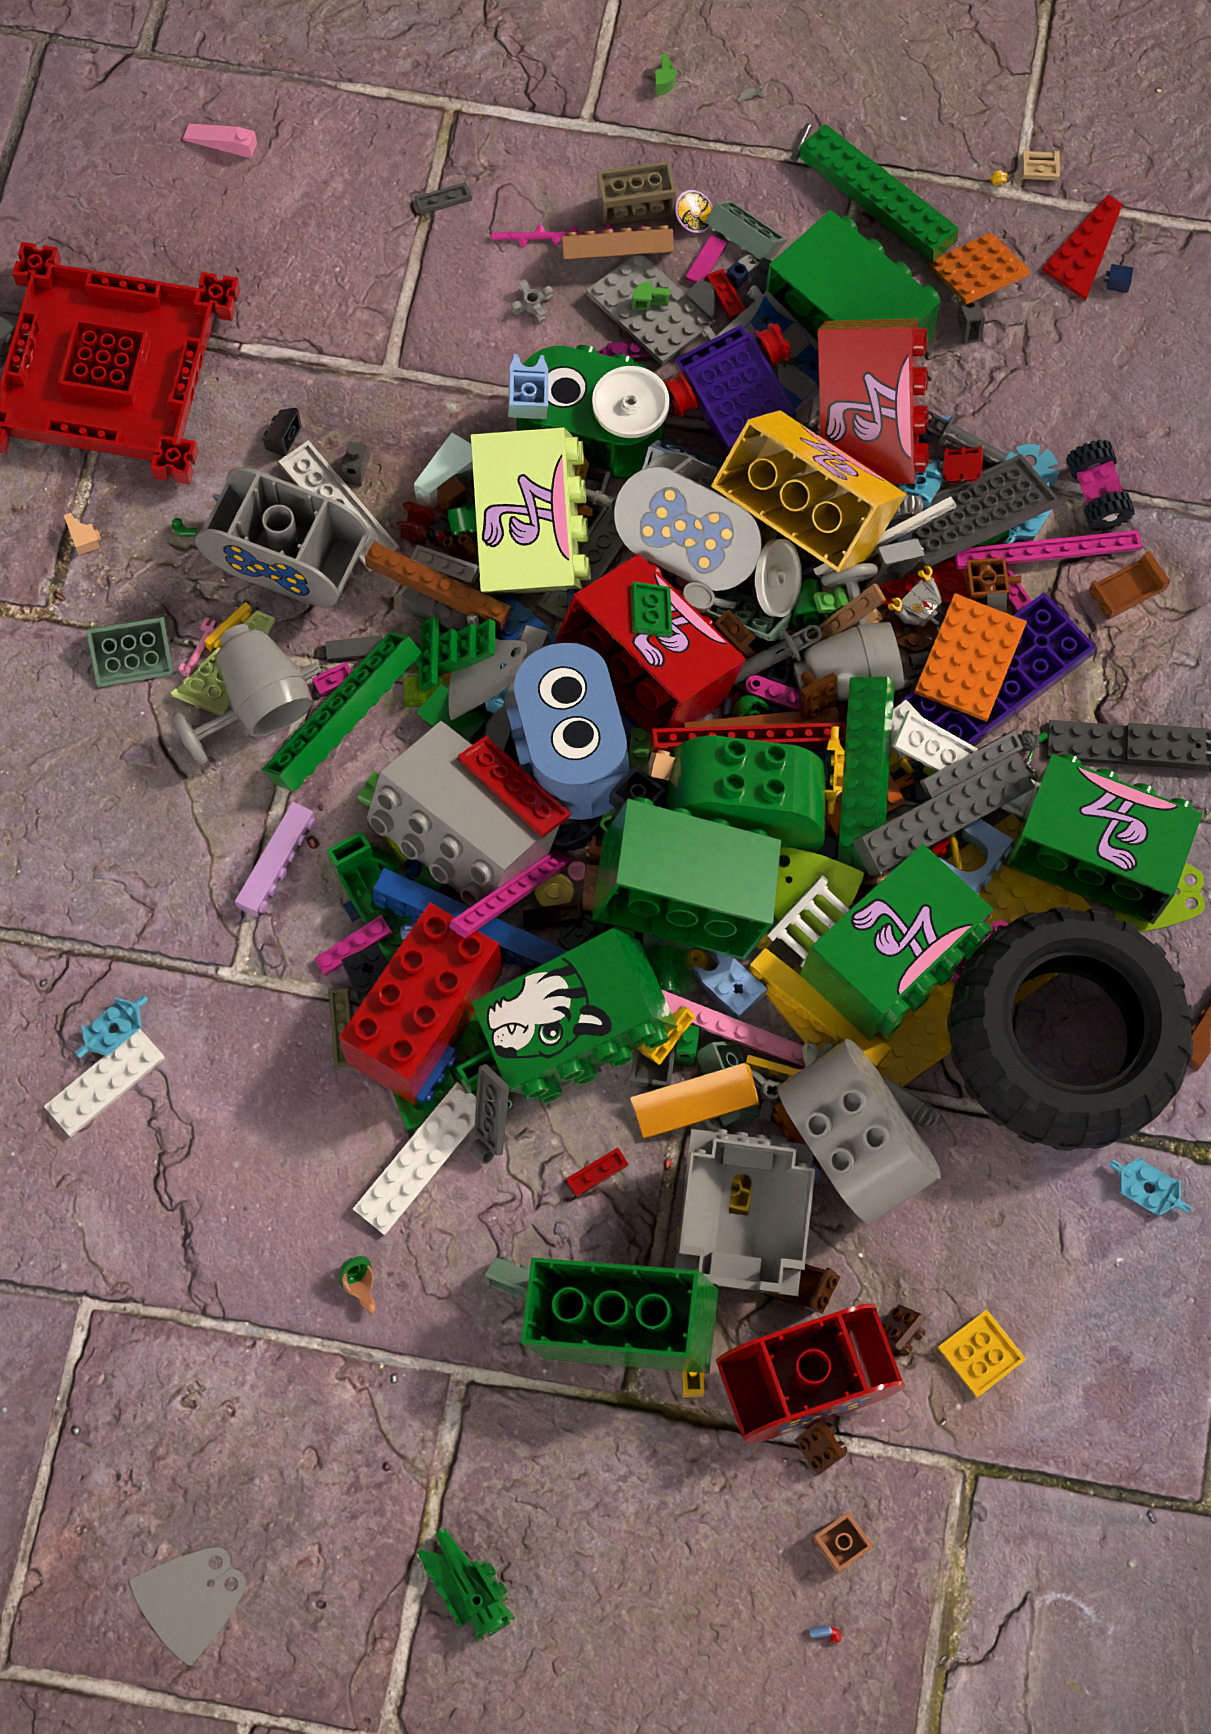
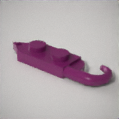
M636 341L607 343L606 347L598 351V354L603 353L601 355L613 357L615 354H624L631 357L634 361H644L645 359L653 358Z

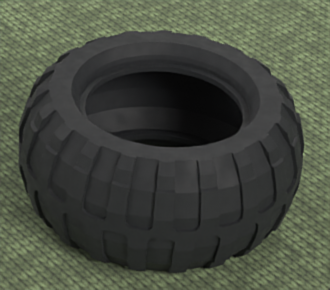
M1071 907L1051 908L1046 912L1022 915L1012 923L992 933L965 965L955 984L951 1009L947 1020L952 1045L950 1052L956 1069H959L967 1093L972 1100L976 1099L988 1112V1117L998 1126L1003 1125L1018 1134L1017 1137L1026 1142L1052 1146L1056 1150L1072 1151L1073 1149L1103 1148L1130 1137L1157 1118L1181 1088L1187 1065L1191 1061L1193 1054V1040H1191V1027L1194 1024L1192 1006L1187 1004L1186 995L1183 990L1185 983L1180 972L1174 971L1169 961L1165 958L1166 952L1157 942L1153 944L1138 932L1140 928L1128 921L1122 923L1107 917L1106 912L1093 909L1077 911L1071 910ZM1068 973L1086 978L1106 991L1120 1009L1127 1030L1126 1056L1117 1076L1097 1085L1074 1086L1055 1081L1038 1071L1020 1050L1013 1032L1012 1006L1019 986L1040 975Z

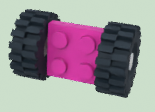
M1094 440L1088 444L1084 443L1081 447H1076V450L1070 451L1071 454L1067 455L1066 461L1074 479L1078 478L1086 502L1083 511L1089 528L1091 530L1100 531L1102 529L1104 531L1107 528L1113 529L1115 526H1121V523L1128 522V519L1135 515V510L1129 494L1123 491L1114 465L1117 464V458L1111 442H1108V440H1098L1095 442Z

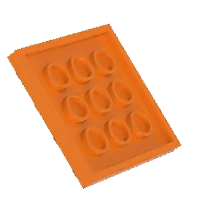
M992 232L942 254L933 263L928 261L929 268L966 305L1030 275L1029 268Z

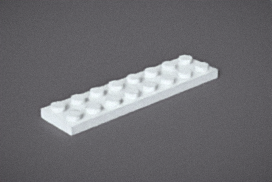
M309 440L278 461L281 468L297 486L342 503L364 521L368 528L369 536L358 558L365 567V556L373 542L395 552L400 550L397 543Z
M910 710L906 711L892 747L935 771H939L978 750ZM1033 789L1001 806V808L1011 814L1013 813L1018 818L1023 817Z
M457 1082L353 1210L385 1236L474 1127L477 1097L472 1093L468 1094L464 1087Z

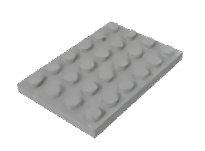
M643 254L633 255L586 290V295L661 365L702 336L704 328L715 326V321H711L703 310H699L697 305L691 299H688L686 294ZM652 281V288L662 287L670 289L668 306L650 305V311L631 309L635 288L643 282Z

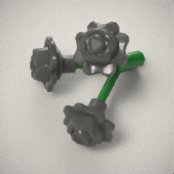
M1024 729L1022 734H1018V738L1023 746L1021 750L1023 752H1030L1023 763L1029 776L1034 777L1036 770L1031 767V759L1035 749L1039 747V743L1046 740L1048 734L1043 732L1037 735L1035 730L1028 731Z

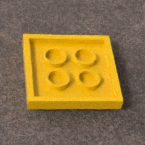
M987 1309L937 1347L976 1398L1026 1361V1358Z

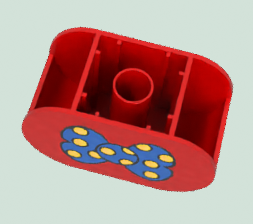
M863 1304L843 1309L754 1339L723 1353L715 1360L745 1444L775 1438L811 1426L821 1419L825 1421L888 1398L905 1388L875 1304Z

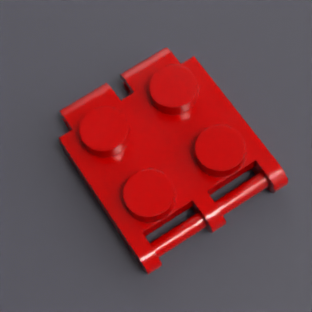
M983 445L978 446V448L966 449V447L957 450L945 449L943 478L947 484L961 483V479L964 480V483L977 482L978 478L982 477Z

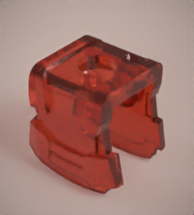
M411 501L404 502L402 505L408 511V517L406 521H396V525L401 531L400 537L406 538L409 541L426 544L428 540V524L434 521L436 512L430 507Z

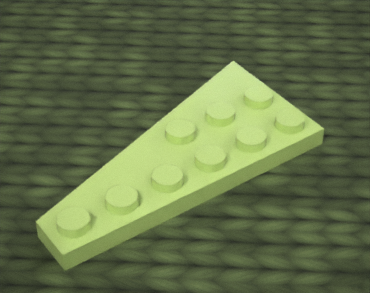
M256 611L243 624H247L250 630H262L268 635L275 619L265 613ZM218 647L202 662L198 669L183 681L184 683L180 687L175 688L171 692V695L218 716L227 712L231 704L217 661V653L221 647Z

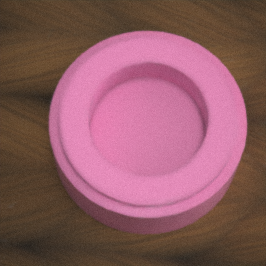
M581 861L571 863L568 867L569 878L575 882L583 881L585 864Z

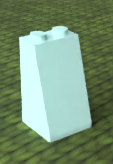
M454 433L449 435L414 483L415 498L419 506L433 510L438 505L436 498L437 487L455 475L463 485L474 478L471 443Z

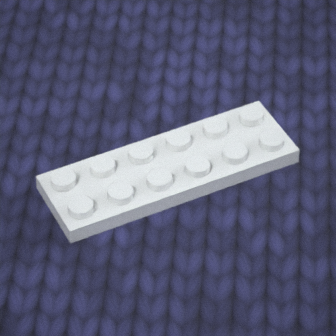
M139 1029L109 1056L101 1058L44 1107L65 1132L72 1137L161 1063L165 1056Z

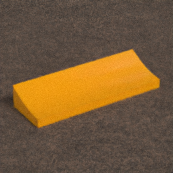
M746 1063L630 1097L644 1139L760 1105L751 1068Z

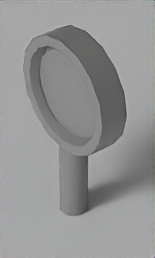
M700 582L687 584L681 595L699 613L709 611L713 605L729 609H735L736 602L715 598L713 591L707 585Z

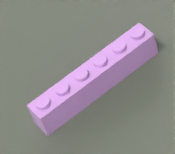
M295 802L291 803L236 898L237 908L257 918L260 913L265 912L268 906V899L276 893L279 880H283L287 873V866L289 863H293L298 847L303 846L306 840V833L308 830H312L315 825L316 819L312 810Z

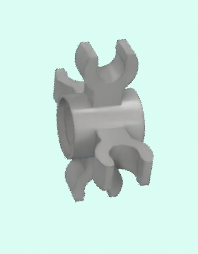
M525 279L520 281L519 290L524 295V299L511 304V311L514 316L526 310L530 313H535L539 322L546 320L544 316L546 312L541 307V302L553 298L552 288L547 286L539 292L536 289H530Z

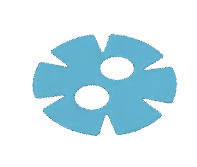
M1024 444L1016 447L1018 453L1022 454L1023 457L1027 455L1036 457L1037 463L1032 467L1043 480L1048 479L1047 482H1051L1050 486L1056 483L1059 470L1048 467L1057 465L1058 462L1049 450L1046 449L1039 456L1040 445ZM1010 452L1007 455L1005 461L1017 455L1013 452Z

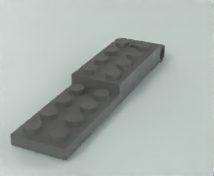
M1049 720L1047 759H1050L1052 754L1057 756L1060 754H1070L1077 757L1080 761L1211 771V730L1208 728L1141 723L1114 725Z

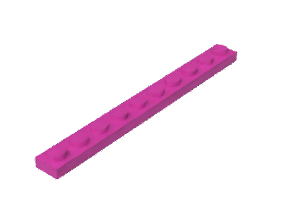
M1139 530L972 547L954 555L957 570L965 568L967 560L1005 557L1007 565L1139 551L1142 549Z
M554 850L451 920L449 927L464 938L468 937L567 868L572 860L559 850Z

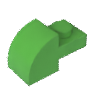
M661 54V69H655L656 95L670 92L676 83L677 69H672V61H669L668 54Z
M652 281L639 284L633 293L631 309L650 311V305L668 306L670 289L662 287L652 288Z
M836 588L833 592H816L813 596L818 613H831V616L850 602L847 591L843 588Z

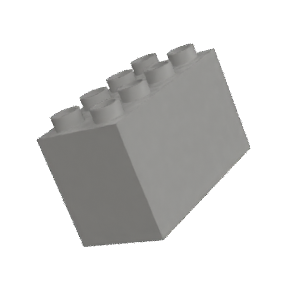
M440 721L380 772L367 820L374 832L381 836L387 835L399 845L401 852L411 860L417 859L428 867L432 877L437 882L450 885L460 893L463 902L472 907L547 856L559 826L541 838L457 760L458 755L472 746V744Z

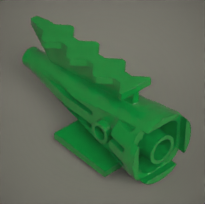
M446 1528L435 1534L443 1555L421 1549L417 1551L425 1571L432 1578L436 1590L444 1599L446 1607L453 1615L457 1626L464 1627L470 1621L478 1641L484 1640L483 1635L489 1633L490 1636L494 1635L509 1625V1620L515 1619L512 1612L503 1602L508 1600L506 1596L508 1591L505 1585L496 1579L495 1575L497 1572L493 1565L479 1560L471 1562L450 1536Z

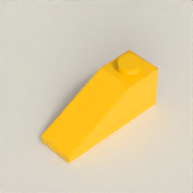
M686 1006L672 1013L678 1027L667 1032L669 1037L667 1043L654 1049H647L645 1044L637 1048L644 1056L659 1065L662 1063L683 1035V1032L686 1031L696 1017Z

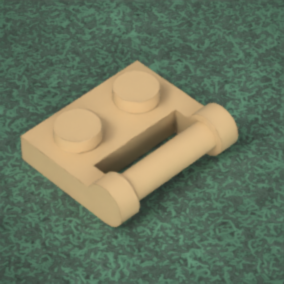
M1023 149V179L1059 181L1060 151L1033 152L1029 151V149ZM1029 159H1047V160H1029Z

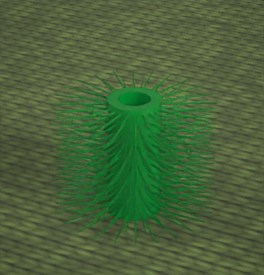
M663 942V946H653L652 949H647L650 951L645 952L648 957L661 990L676 995L678 994L676 993L677 988L687 991L688 989L683 988H689L686 986H690L687 984L689 982H687L688 979L686 978L689 977L686 975H688L687 973H692L686 970L687 968L691 969L694 967H687V965H692L686 961L693 959H687L689 954L685 953L693 951H686L687 949L684 948L687 947H683V949L675 947L676 949L683 950L675 951L671 946H664Z

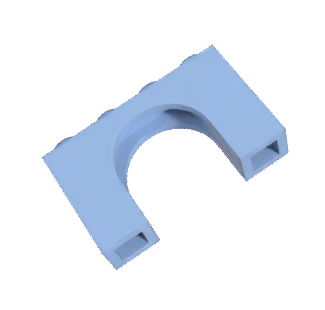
M979 818L963 828L961 838L983 852L986 857L985 865L979 870L964 872L940 858L978 895H980V889L983 886L986 887L991 881L992 877L990 876L992 873L999 871L1003 864L1002 860L1005 857H1009L1013 845L1012 838Z

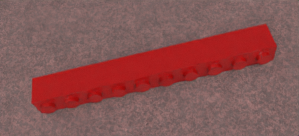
M846 722L652 729L649 737L650 754L652 752L658 753V750L667 751L671 754L675 747L689 739L711 735L795 745L809 751H831L827 750L829 738H831V726L839 727L838 739H840V744L844 748L846 742Z

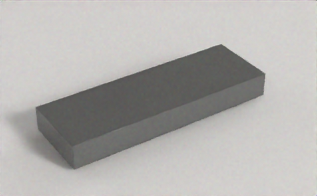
M466 182L414 197L420 215L472 200Z
M383 635L325 641L327 662L365 658L383 639Z

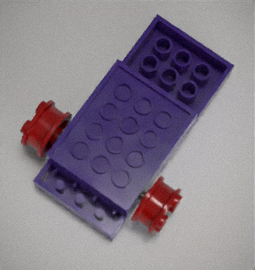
M769 323L768 328L760 332L758 330L754 331L753 338L751 332L747 334L740 324L676 358L675 367L678 371L676 376L668 381L666 379L662 380L668 390L669 401L672 405L671 410L674 416L677 417L679 415L682 418L685 412L699 408L726 457L729 455L748 419L782 411L796 420V411L772 369L776 368V364L783 360L789 361L791 356L789 352L791 350L790 344L786 339L783 340L779 325L777 323Z

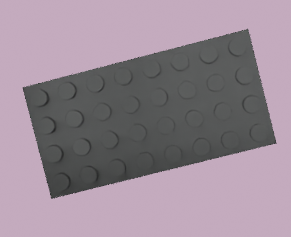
M1019 454L983 471L982 477L978 478L977 482L964 483L962 481L936 493L931 501V507L952 497L956 508L908 532L907 535L910 540L918 538L925 554L920 561L924 566L930 567L1059 506L1060 499L1023 455Z

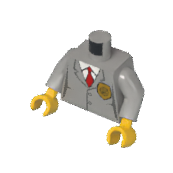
M924 566L926 574H924L923 570L918 571V575L925 578L924 581L921 579L902 600L893 598L892 601L895 605L892 603L888 604V609L895 610L896 615L905 624L923 627L931 620L939 626L945 618L938 612L942 603L941 596L931 576L932 568Z

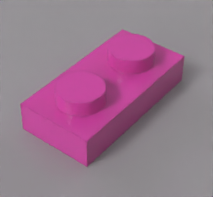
M347 662L313 677L312 682L320 697L334 691L352 671Z

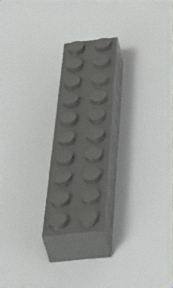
M1017 752L853 839L852 842L869 876L876 875L905 860L920 845L924 844L926 847H929L1034 789L1035 786Z

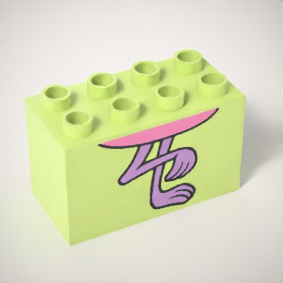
M565 428L472 434L471 445L481 592L497 596L507 595L508 593L511 595L567 591V589L582 590V581L591 580L590 558L586 557L585 554H580V542H588L589 540L587 518L583 519V515H578L577 511L578 503H586L585 481L581 480L580 476H575V465L584 464L582 441H578V437H573Z

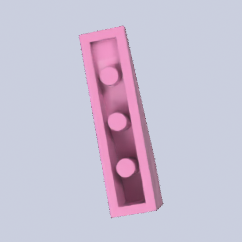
M189 124L183 137L184 141L252 158L257 146L255 131L234 126Z

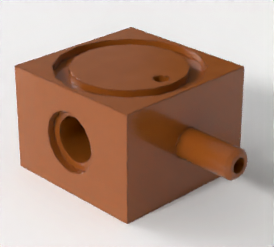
M1005 557L967 560L964 568L967 598L981 604L985 603L987 594L1007 593L1008 600L1010 594L1009 584L1021 583L1020 576L1008 577Z

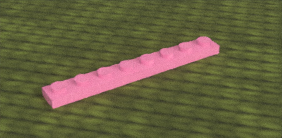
M662 990L671 1013L686 1006L696 1016L691 1025L797 1067L803 1068L805 1066L802 1053L803 1045Z

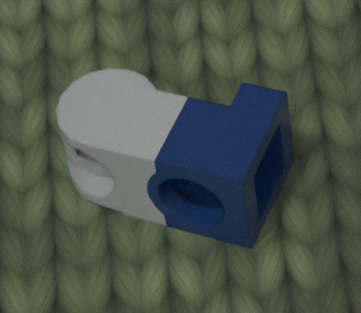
M750 254L741 258L727 269L726 275L735 290L739 289L744 281L753 276L759 262Z

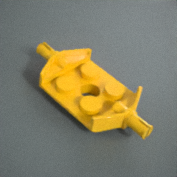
M831 726V738H829L827 750L835 751V754L831 755V766H834V774L830 775V786H833V790H825L826 814H835V802H837V798L842 793L845 750L840 744V739H838L839 727Z

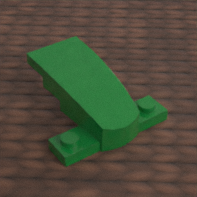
M433 616L422 622L419 645L422 653L417 657L419 690L425 692L436 686L438 675L470 667L495 655V621L488 619L478 626L469 624L458 632L451 629L440 637L438 618Z

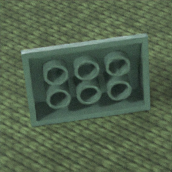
M732 588L717 591L714 597L736 602L735 609L713 605L709 611L703 613L718 620L729 609L753 635L768 641H780L782 636H785L782 629L787 631L792 613L784 617L769 616L763 611L756 598Z
M165 616L88 628L86 630L97 687L174 674Z

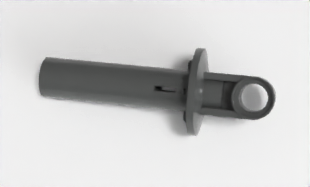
M928 410L932 416V421L926 429L939 435L937 446L946 440L960 448L966 447V449L978 448V446L983 445V461L992 466L1004 462L1007 456L1006 453L956 426V421H954L956 414H953L947 421Z
M810 625L791 636L785 629H782L785 635L782 636V641L746 659L734 682L735 685L789 656H792L793 659L796 657L798 662H801L799 652L821 639L822 633L820 628ZM810 629L818 631V637L814 640L807 637V632Z

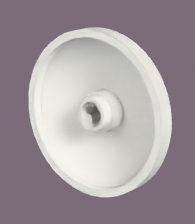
M637 366L619 367L605 374L596 384L592 397L593 412L599 424L608 432L624 438L643 437L658 429L666 419L669 410L668 390L664 382L648 369Z
M772 539L765 544L760 552L755 571V588L763 611L772 617H784L793 610L800 594L802 581L801 563L798 552L790 541L786 539Z

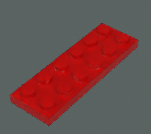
M485 736L458 755L457 760L541 838L569 819L571 813L489 737Z

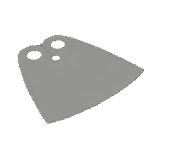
M496 640L495 655L470 667L451 672L449 685V714L451 720L488 701L514 683L516 675L509 676V671L512 667H520L523 663V656L527 650L526 642L519 640ZM516 647H520L521 652L519 655L511 657V651ZM505 663V667L500 669V665Z
M219 1547L207 1548L175 1558L129 1580L133 1595L151 1627L165 1645L189 1666L199 1657L225 1625L246 1588L245 1577L239 1570L232 1568L229 1555L224 1549ZM212 1556L221 1557L222 1566L219 1569L214 1570L209 1566V1560ZM229 1577H234L238 1581V1587L234 1591H228L224 1586L225 1580ZM212 1579L214 1581L213 1587L207 1586L208 1580Z

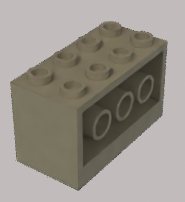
M670 161L597 171V197L603 227L606 224L618 225L675 216L676 189Z

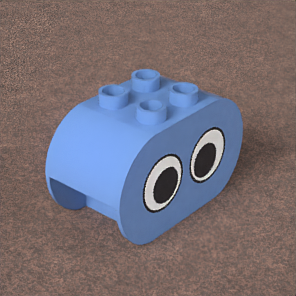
M558 643L545 646L527 657L519 667L514 679V694L517 705L506 707L515 749H517L519 765L571 813L570 819L582 820L599 817L615 808L609 803V795L614 787L630 772L626 735L608 668L604 659L596 651L584 645Z

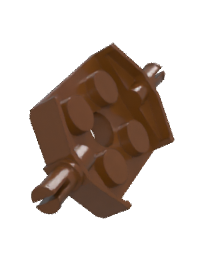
M886 609L884 612L878 611L883 618L879 622H890L897 645L916 653L925 651L934 645L937 638V625L931 620L921 627L919 625L903 623L896 615L895 610ZM909 627L913 630V633L905 634L903 628Z

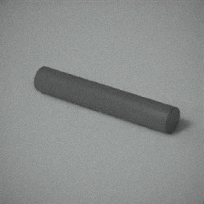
M809 123L805 124L790 157L794 162L797 161L800 155V145L806 141L812 125Z

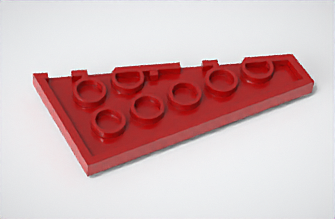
M1108 194L1043 266L1042 271L1086 301L1123 204Z

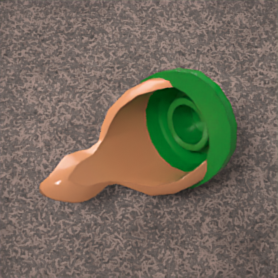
M365 1256L349 1258L342 1263L339 1269V1282L349 1295L358 1297L362 1308L371 1315L376 1308V1303L370 1296V1290L374 1282L371 1262Z

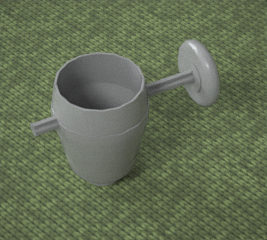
M873 563L857 564L841 572L833 570L826 573L822 577L821 582L826 587L846 585L849 600L851 601L860 594L858 582L874 577L878 573V568ZM864 617L854 627L807 647L803 652L804 660L793 663L799 691L805 685L801 681L803 672L810 671L817 680L833 672L837 676V701H848L850 677L888 676L895 682L894 693L904 690V675L900 653L890 622L867 624Z
M247 624L234 626L223 633L220 637L223 646L217 653V661L232 709L193 730L183 714L175 713L172 718L183 744L189 749L195 761L199 765H205L208 761L199 740L237 719L255 737L276 733L298 721L313 705V699L305 681L322 672L317 661L299 671L296 665L262 630H250Z

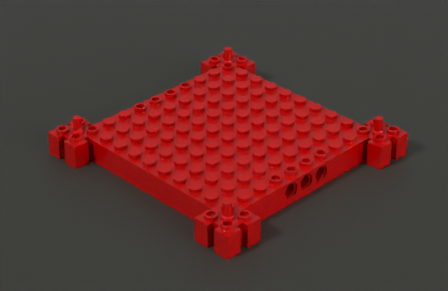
M21 242L18 252L20 261L15 262L12 274L16 285L25 286L27 290L0 380V452L7 453L10 442L9 437L150 460L152 461L150 470L153 479L168 481L169 477L172 476L175 482L190 485L194 472L192 464H196L199 451L196 441L183 439L215 313L218 319L233 320L236 309L234 302L238 301L240 293L238 278L223 275V279L219 280L216 274L202 272L198 284L199 288L60 265L61 257L57 247L43 245L42 250H39L36 244Z

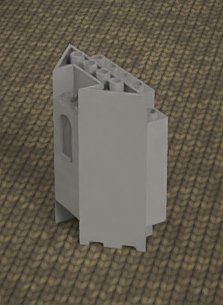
M691 1129L675 1269L699 1270L716 1287L746 1290L753 1293L761 1292L798 1296L800 1273L805 1269L815 1169L812 1168L814 1154L807 1144L788 1142L789 1139L783 1137H776V1140H770L767 1135L756 1134L755 1138L748 1137V1133L735 1132V1135L727 1134V1130L715 1129V1132ZM738 1174H746L752 1181L749 1216L729 1214L732 1181Z

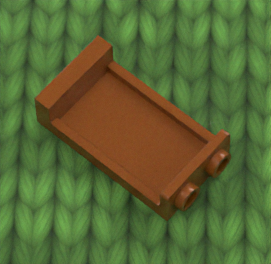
M1148 551L1143 554L1139 561L1099 582H1096V580L1091 582L1089 593L1092 599H1096L1101 612L1110 620L1166 590L1170 580L1151 552Z

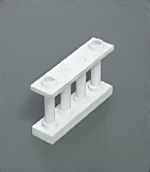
M823 875L818 878L767 934L772 941L776 938H781L803 958L800 962L802 968L808 952L786 933L787 930L785 928L790 923L792 925L795 924L814 942L820 938L813 929L800 919L799 913L803 909L812 912L829 929L835 924L814 904L812 899L817 894L823 895L843 915L851 910L827 889L828 886L826 884L828 880Z

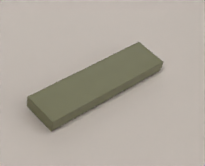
M349 988L328 989L334 1067H352L346 1062L339 1036L351 1020Z

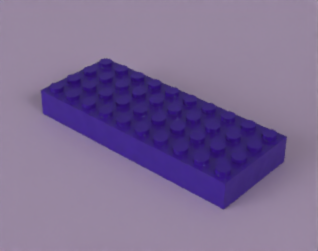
M1044 592L1013 615L1027 621L987 722L919 696L914 691L902 699L900 704L907 700L924 719L975 747L1088 660L1096 646Z

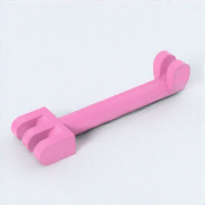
M205 617L200 626L201 630L205 631L187 665L181 663L179 671L184 676L188 677L191 675L194 666L206 647L204 640L217 629L215 628L217 625L216 620H212L211 624L208 625L210 618Z

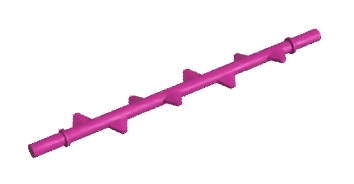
M540 224L535 232L510 231L491 233V239L518 240L521 247H525L528 240L551 239L557 246L561 242V237L565 236L567 232H546ZM606 224L603 230H609L613 228L610 224ZM572 225L568 232H576L577 235H583L584 231H579L575 225ZM595 231V234H601V231Z

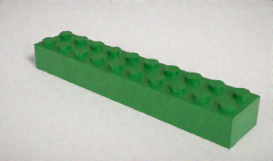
M827 124L820 127L800 145V159L932 263L958 240L959 227Z
M389 631L261 770L276 786L292 792L300 788L302 782L314 773L319 763L324 761L331 750L341 743L343 737L354 729V725L367 715V711L376 705L380 697L392 688V684L404 675L405 670L417 661V657L422 653L409 636Z
M888 676L850 677L838 861L864 872V876H869L852 840L886 822L895 684ZM883 872L872 876H883Z

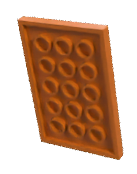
M954 594L914 693L987 722L1027 621Z

